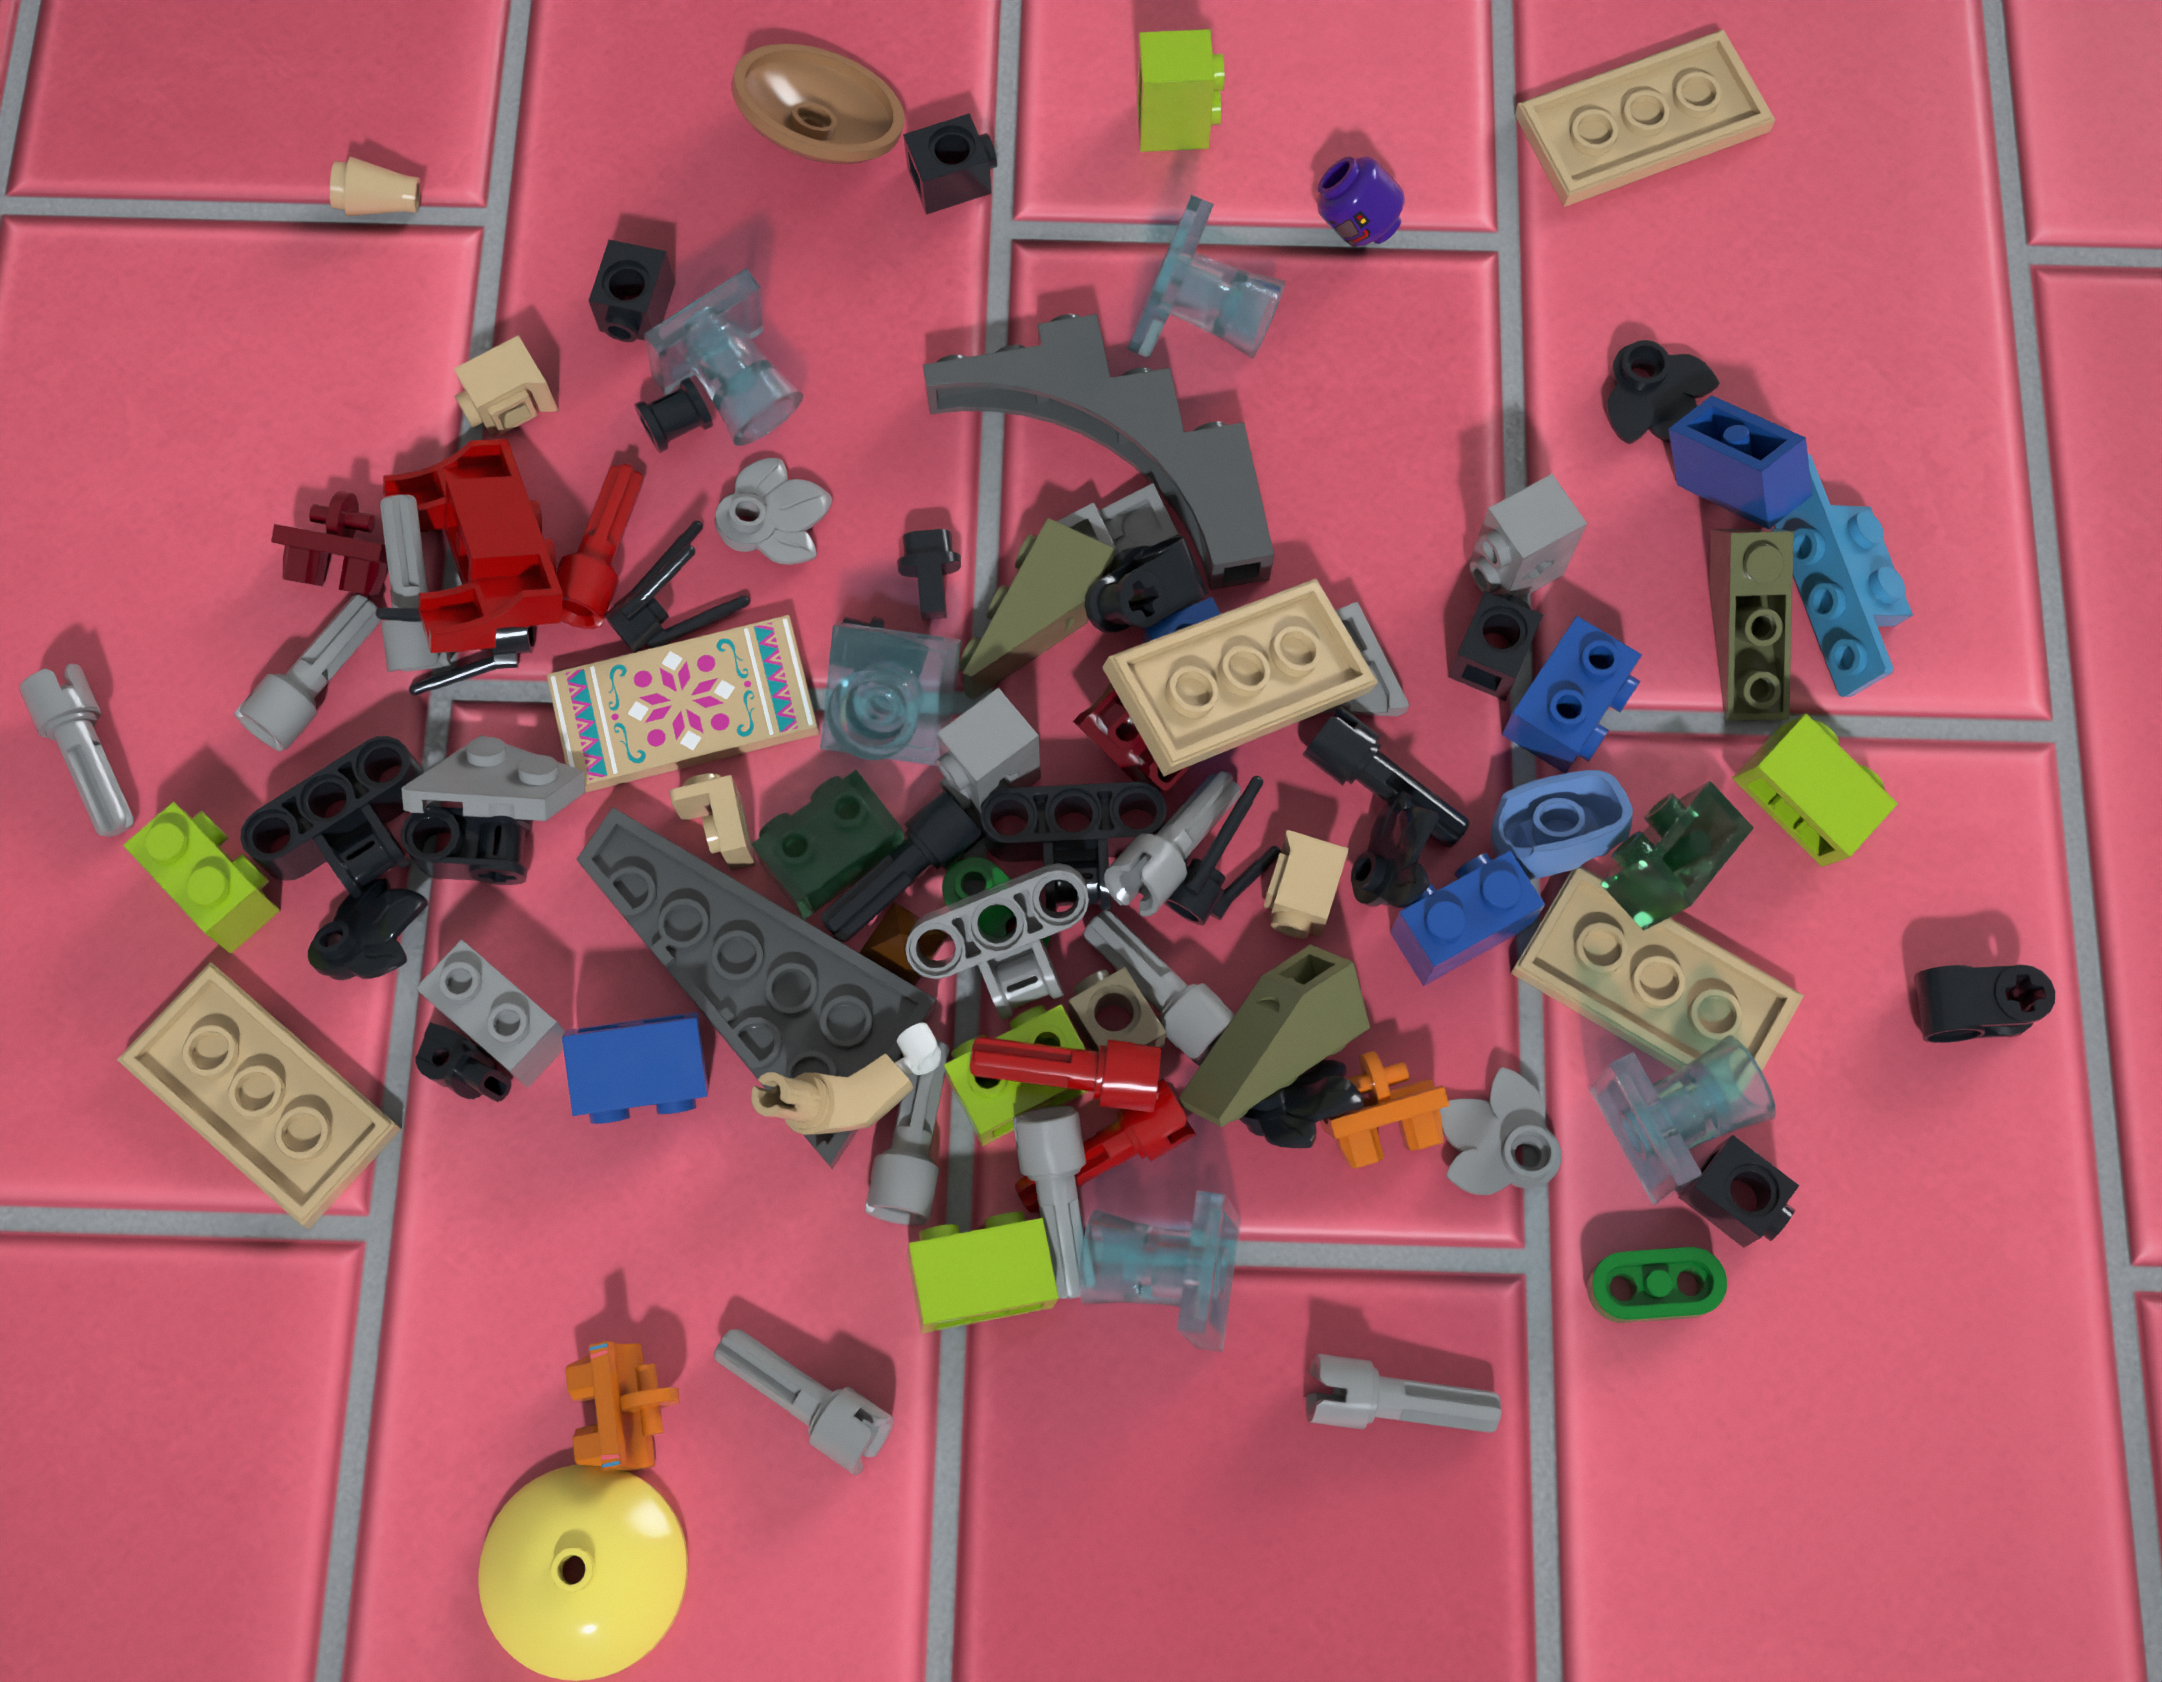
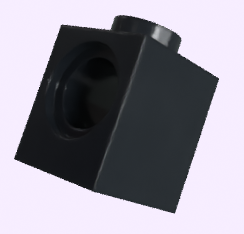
M970 113L903 134L907 168L926 215L992 194L990 169L998 166L995 150L987 133L978 134ZM949 161H961L958 164H946Z
M608 240L589 298V304L599 331L605 332L611 338L622 342H634L636 339L657 342L675 286L674 275L666 251ZM640 293V295L634 299L622 300L625 296L629 294Z
M1484 591L1448 677L1506 701L1543 614L1531 610L1525 601L1516 596L1508 594L1495 595ZM1489 633L1500 634L1510 642L1511 647L1505 649L1493 647L1485 640L1484 635Z
M1732 1135L1713 1150L1678 1198L1744 1248L1759 1240L1762 1236L1772 1241L1782 1231L1795 1212V1209L1788 1205L1787 1202L1800 1185ZM1732 1181H1742L1753 1189L1757 1199L1754 1212L1741 1209L1733 1201L1730 1191Z

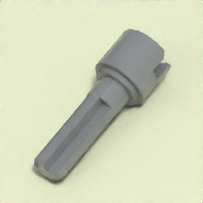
M411 495L387 496L381 500L380 509L391 587L392 608H418L419 593L429 592L426 580L417 502L414 496ZM394 620L381 622L387 672H395L397 670H402L403 672L451 666L449 652L430 653L421 622Z
M359 594L352 596L284 675L280 673L275 675L267 674L235 711L236 719L251 734L269 747L279 752L283 749L286 750L317 716L318 712L315 708L317 704L314 698L382 621L375 614L378 607L371 600Z
M69 663L65 667L64 672L66 683L61 686L53 671L45 668L33 673L20 684L19 691L38 734L43 738L56 740L96 833L100 836L114 837L129 830L133 826L134 818L94 729L97 720L101 716V710L83 669L77 664Z
M1220 771L1218 774L1209 775L1156 835L1140 834L1106 869L1104 875L1106 888L1119 905H1129L1141 893L1144 897L1140 900L1139 913L1141 916H1151L1159 910L1180 886L1187 874L1184 860L1240 797L1241 787L1233 781L1230 773Z
M1105 910L1098 916H1095L1084 931L1085 939L1117 971L1126 967L1143 996L1161 1013L1159 1020L1167 1032L1166 1037L1194 1063L1201 1066L1235 1014L1206 984H1191L1188 986L1112 911Z
M936 1039L937 1045L941 1050L939 1066L927 1074L915 1075L912 1073L908 1077L914 1089L899 1102L890 1150H885L874 1158L865 1212L880 1220L902 1225L918 1226L925 1225L930 1217L939 1168L929 1157L945 1078L944 1064L948 1063L950 1052L948 1045L940 1042L938 1039Z
M1051 1106L1029 1110L1013 1117L1020 1173L1028 1176V1179L1035 1181L1040 1217L1044 1221L1058 1296L1063 1299L1078 1298L1089 1292L1091 1288L1075 1174L1080 1172V1168L1086 1164L1078 1111L1075 1112L1073 1106Z
M730 1329L722 1337L715 1349L714 1358L719 1364L808 1425L809 1444L855 1476L859 1475L863 1470L861 1456H876L892 1430L895 1418L855 1390L847 1386L842 1390L830 1391L742 1330Z
M1317 1353L1311 1362L1310 1375L1324 1385L1334 1387L1333 1394L1312 1392L1306 1396V1417L1309 1423L1363 1430L1376 1417L1491 1433L1496 1431L1501 1418L1500 1396L1493 1391L1379 1376L1378 1370L1373 1367L1372 1362L1369 1360Z

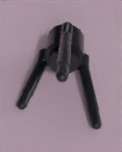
M694 521L634 588L603 615L634 653L646 644L651 649L668 645L673 640L749 606L750 598L747 595H742L666 629H663L661 626L669 618V615L654 596L695 555L696 550L690 544L702 531V522Z
M381 607L375 613L376 617L380 620L421 622L418 608ZM533 626L498 628L496 631V648H490L494 654L493 656L413 683L409 686L410 693L412 695H419L496 669L518 668V654L533 652Z
M1252 777L1202 860L1193 858L1189 866L1187 864L1190 855L1184 860L1187 870L1185 880L1164 904L1188 921L1203 926L1210 915L1221 920L1231 903L1279 857L1281 849L1276 845L1270 847L1225 890L1221 888L1226 878L1215 866L1263 785L1262 777Z

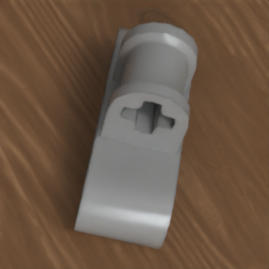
M1056 863L1046 865L932 911L918 919L912 927L905 949L907 960L914 971L923 977L932 979L948 977L978 965L1002 1020L1012 1017L1014 1008L1044 996L1050 995L1054 999L1064 996L1042 938L1070 928L1082 919L1087 911L1089 902L1086 882L1080 872L1070 865ZM1052 880H1066L1078 892L1075 903L1066 911H1050L1040 901V891L1045 884ZM990 905H1005L1013 911L1017 922L1011 932L1003 936H993L983 930L979 922V915ZM933 929L944 930L954 940L955 951L944 960L936 961L929 959L919 948L918 940L923 933Z

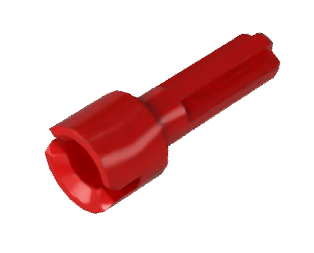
M629 464L612 465L609 468L577 553L563 556L557 567L556 575L563 592L561 621L571 626L583 629L600 628L605 619L603 615L608 611L618 586L619 578L612 564L644 482L642 474L634 470L633 466Z
M980 1036L975 1038L972 1045L970 1071L975 1077L1094 1092L1093 1099H1100L1099 1106L1153 1112L1159 1079L1161 1050L1160 1047L1109 1039L1107 1040V1045H1100L1099 1052Z
M1164 1078L1158 1081L1153 1112L1120 1109L1119 1112L1115 1113L1118 1118L1117 1121L1096 1132V1135L1083 1142L1086 1164L1080 1168V1172L1075 1174L1076 1188L1138 1154L1141 1159L1148 1156L1152 1162L1196 1136L1194 1129L1187 1121L1186 1114ZM1024 1176L1015 1184V1190L1025 1208L1030 1213L1039 1211L1035 1181L1028 1179V1176Z

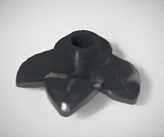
M1649 340L1637 341L1622 348L1612 364L1611 373L1616 387L1607 400V416L1616 435L1627 444L1636 442L1648 430L1655 437L1671 443L1668 428L1697 407L1696 398H1701L1713 392L1720 383L1709 366L1699 358L1690 354L1668 355L1667 351L1656 342ZM1632 369H1644L1648 372L1650 378L1640 377Z
M1399 792L1385 803L1372 827L1368 850L1359 855L1352 867L1351 882L1354 896L1358 902L1367 906L1375 907L1382 904L1402 908L1414 902L1430 885L1425 869L1417 862L1425 843L1439 819V815L1428 809L1411 807L1409 793Z
M385 877L374 879L363 886L364 894L357 899L349 894L337 908L333 922L326 924L316 933L308 949L309 963L318 973L330 976L335 980H346L355 976L362 979H372L401 967L407 962V956L402 945L396 939L428 905L427 899L423 895L409 889H390L389 881Z
M1322 1060L1299 1075L1296 1081L1289 1086L1278 1089L1254 1105L1239 1120L1246 1124L1251 1133L1264 1136L1266 1141L1272 1145L1285 1148H1311L1316 1139V1122L1363 1108L1364 1101L1357 1087L1350 1080L1344 1078L1347 1072L1344 1063L1335 1060Z

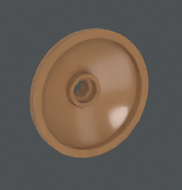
M773 44L748 52L738 61L734 70L731 91L734 101L745 119L764 138L794 155L830 164H856L888 153L896 146L900 139L905 117L902 105L895 93L873 72L844 56L812 46Z

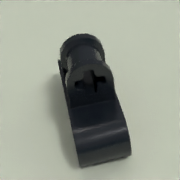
M377 736L367 740L253 812L241 828L240 840L243 849L272 877L282 881L296 880L328 862L344 887L353 898L357 899L364 894L363 886L395 866L403 869L411 864L386 823L405 812L403 810L402 787L422 775L424 770L406 746L398 739L390 736ZM401 765V769L396 777L387 782H379L382 773L388 768ZM339 800H346L345 806L337 815L325 818L327 809L333 803ZM290 835L287 845L282 850L270 853L273 842L281 836Z
M1143 782L1019 787L998 790L990 795L982 805L980 819L984 844L992 856L1007 862L1044 861V866L1056 863L1070 865L1080 872L1086 882L1089 898L1088 905L1097 904L1102 911L1111 910V897L1104 880L1106 869L1109 867L1108 857H1118L1140 834L1156 835L1165 825L1167 806L1159 790ZM1140 809L1149 813L1154 821L1146 828L1133 829L1125 825L1120 818L1129 810ZM1076 812L1086 816L1090 824L1084 830L1074 833L1060 828L1057 822L1063 815ZM1009 815L1018 816L1027 824L1023 831L1012 836L1002 835L993 827L999 819ZM1057 879L1045 884L1046 908L1057 912L1059 906H1073L1077 899V890L1066 880Z

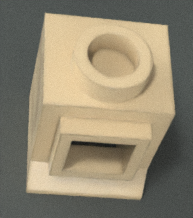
M519 335L454 368L464 391L454 395L472 428L483 423L490 436L498 432L502 435L538 416L537 412L558 411L547 382Z
M1286 831L1282 850L1279 854L1264 903V907L1272 909L1269 921L1272 922L1271 927L1274 930L1295 938H1307L1309 933L1319 937L1322 936L1349 848L1294 831Z

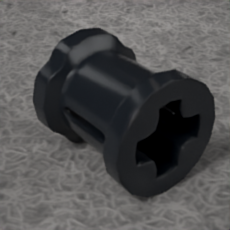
M689 377L680 381V388L649 404L643 400L634 404L646 433L659 453L668 449L669 441L699 426L704 430L713 426L711 415L696 386Z

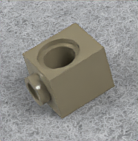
M1126 967L1112 975H1109L1105 969L1100 970L1085 978L1073 989L1076 996L1069 999V1016L1091 1051L1099 1052L1100 1045L1106 1046L1108 1039L1160 1047V1050L1165 1047L1167 1032ZM1107 1006H1119L1128 1011L1132 1021L1125 1029L1114 1032L1102 1028L1097 1023L1095 1017L1101 1009Z

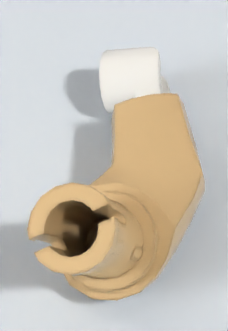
M918 1023L903 1031L897 1038V1044L904 1057L896 1063L885 1053L849 1077L821 1073H803L792 1079L779 1073L768 1072L761 1075L757 1080L763 1085L772 1086L773 1088L768 1090L753 1086L751 1092L752 1105L757 1113L763 1116L785 1119L786 1124L794 1132L803 1135L828 1134L868 1128L887 1114L914 1089L913 1084L908 1078L912 1073L915 1075L927 1074L939 1066L941 1050L929 1026L926 1023Z

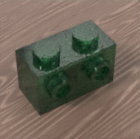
M854 770L843 779L840 776H835L822 783L812 793L810 797L811 802L792 815L782 813L771 819L760 830L758 834L759 839L752 843L759 863L803 920L862 879L904 841L902 827L857 770Z
M1708 781L1680 799L1674 793H1670L1662 798L1644 816V820L1649 824L1643 833L1638 831L1631 835L1611 855L1617 864L1600 884L1643 931L1690 907L1754 828L1711 781Z

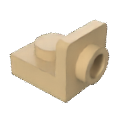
M713 773L697 775L687 779L684 782V786L669 791L671 803L681 820L702 817L704 832L711 854L721 852L731 871L756 865L741 794L731 775L725 777Z

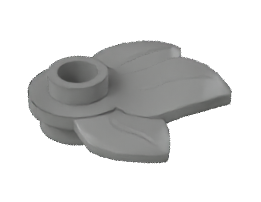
M766 458L748 465L738 474L734 494L725 497L717 506L714 519L715 527L723 542L734 550L750 552L758 549L772 562L787 565L800 564L816 558L815 545L806 531L825 517L833 500L828 492L813 482L802 479L788 480L787 470L781 459ZM737 516H747L754 519V521L746 522Z
M1504 1067L1498 1070L1492 1082L1488 1102L1481 1099H1455L1449 1101L1450 1106L1439 1109L1442 1117L1443 1135L1451 1146L1460 1152L1449 1166L1446 1178L1460 1189L1476 1195H1492L1510 1184L1522 1189H1534L1548 1183L1558 1172L1561 1164V1149L1555 1136L1544 1127V1099L1528 1080L1515 1071ZM1520 1146L1532 1148L1537 1154V1165L1530 1168L1520 1165L1515 1157L1516 1148Z

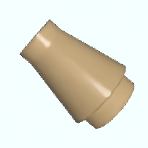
M349 157L348 162L334 161L330 177L331 207L333 209L345 210L346 216L395 212L417 213L420 203V178L406 176L353 157Z

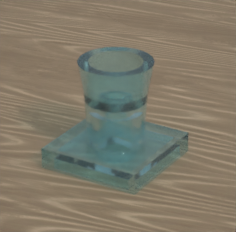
M1191 195L1166 251L1128 350L1149 358L1169 315H1172L1224 340L1253 359L1273 319L1286 280L1254 274L1195 252L1214 204Z
M747 268L644 334L651 375L663 393L667 395L680 386L681 380L687 377L691 379L696 376L718 410L734 444L737 446L752 443L773 431L795 412L803 400V394L773 366L751 340L763 332L761 287Z
M841 622L834 624L820 749L850 753L867 760L892 759L937 766L936 760L940 758L936 733L952 722L961 639ZM881 695L886 697L891 704V711L882 708L874 696Z
M1727 1035L1697 1059L1653 1084L1637 1056L1632 1052L1610 1063L1589 1088L1653 1206L1676 1195L1702 1175L1689 1149L1732 1131L1773 1120L1776 1116L1773 1095L1760 1067L1746 1047L1731 1035Z
M1197 1191L1191 1232L1139 1223L1100 1210H1094L1086 1227L1081 1252L1079 1291L1082 1303L1084 1305L1136 1303L1180 1307L1177 1330L1197 1349L1223 1352L1241 1218L1225 1194Z

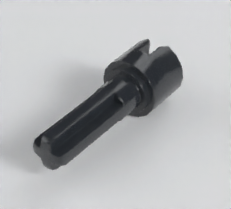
M1339 706L1333 717L1329 718L1307 747L1303 756L1342 786L1346 781L1352 785L1356 780L1385 802H1388L1399 792L1409 793L1411 807L1428 809L1439 815V819L1430 836L1445 847L1451 848L1456 845L1470 825L1468 818L1379 751L1382 744L1378 742V739L1381 736L1345 708Z
M944 790L939 792L904 824L907 828L904 832L907 839L822 913L821 920L823 924L839 941L843 943L849 941L932 866L936 870L942 867L946 871L983 838L982 832Z

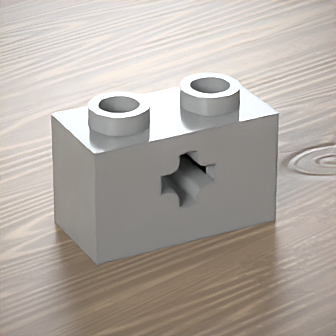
M1553 474L1488 508L1469 559L1472 577L1483 593L1487 591L1495 595L1508 594L1521 599L1564 575L1587 522Z
M999 688L936 733L940 758L936 760V764L944 776V779L939 782L940 786L963 810L969 807L980 821L982 805L994 792L1006 788L1030 787L1041 779L1039 735Z
M462 939L415 988L434 1007L527 1088L563 1051L562 1036L566 1031L558 1022Z

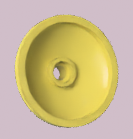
M571 1465L562 1467L534 1479L520 1489L504 1505L490 1527L483 1545L478 1571V1586L483 1613L491 1631L502 1647L527 1668L542 1675L561 1680L579 1681L606 1677L618 1673L644 1658L657 1646L671 1628L679 1613L687 1587L688 1552L684 1533L677 1516L664 1497L646 1481L624 1470L602 1471V1466ZM573 1556L580 1557L584 1561L586 1568L584 1577L576 1584L568 1583L563 1575L564 1564Z

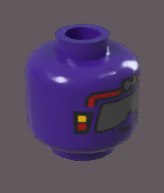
M1351 156L1345 157L1332 165L1319 181L1318 213L1349 245L1365 246L1371 242L1375 244L1383 243L1399 228L1401 224L1399 216L1405 204L1404 191L1376 160L1370 157L1355 159Z

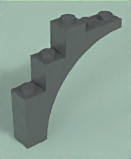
M1065 314L1052 319L1050 322L1039 323L1038 346L1009 345L1000 348L995 353L971 357L948 355L935 363L923 364L930 414L959 411L999 412L1050 422L1082 434L1108 448L1132 465L1151 484L1154 483L1156 489L1174 509L1188 531L1202 561L1210 590L1270 580L1274 551L1244 422L1231 425L1223 422H1209L1197 427L1194 431L1184 432L1170 368L1159 370L1145 367L1135 368L1121 376L1110 378L1097 314L1082 317L1075 314Z

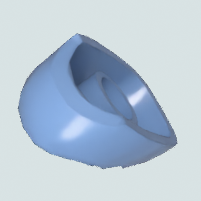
M1600 770L1570 772L1534 780L1502 795L1492 823L1490 842L1495 858L1511 850L1529 880L1577 869L1595 857L1605 856L1611 849L1629 838L1633 808L1626 792L1617 779L1611 774Z

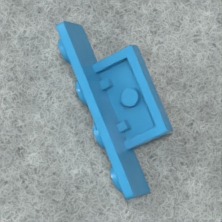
M1808 454L1812 496L1774 526L1776 529L1794 531L1793 576L1837 692L1841 697H1852L1893 672V665L1878 627H1895L1913 616V613L1905 596L1904 581L1895 570L1883 540L1884 531L1882 525L1874 516L1871 507L1830 505L1812 456Z

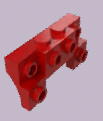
M508 439L470 440L458 452L435 465L404 474L383 475L384 498L392 495H411L416 499L420 532L435 529L445 530L462 585L450 589L419 593L418 613L430 653L496 648V631L498 628L530 627L561 623L563 592L556 575L554 543L551 538L543 539L542 514L538 500H529Z

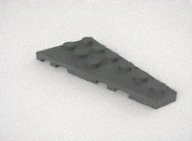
M612 807L577 857L581 867L757 1079L768 1072L779 1073L792 1079L803 1073H821L849 1077L885 1053L896 1063L904 1057L897 1044L899 1035L915 1024L927 1023L937 1007V1000L614 807ZM761 1083V1085L765 1089L771 1090L773 1088L772 1086L763 1085ZM858 1130L804 1135V1137L833 1170Z

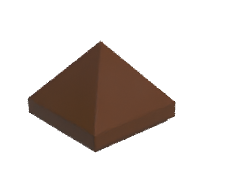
M894 902L859 954L915 986L922 975L914 971L908 962L905 949L909 933L920 917ZM939 929L928 930L920 936L918 940L919 948L926 957L933 960L947 940L948 935Z

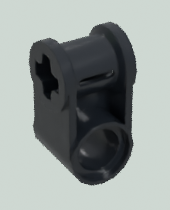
M1176 536L1146 548L1136 554L1130 562L1096 580L1089 587L1085 595V610L1088 619L1095 628L1101 632L1116 633L1130 626L1140 629L1153 626L1169 615L1199 602L1208 595V592L1184 536Z
M429 806L425 808L424 813H412L405 820L401 830L402 844L420 871L428 877L439 880H472L496 885H517L526 882L527 869L522 866L525 833L532 830L533 820L514 819L509 816H463V808ZM437 833L451 834L449 844L443 850L431 854L423 852L425 842L431 836Z
M1951 965L1926 969L1914 976L1923 1040L1926 1042L1950 1043L1974 1038L2021 1035L2034 1022L2040 1021L2049 1014L2055 1004V989L2052 981L2043 971L2029 965L1974 968L1965 965ZM2008 991L2011 1000H2007L2006 993ZM2019 1002L2023 1003L2025 1008L2024 1010H2021Z

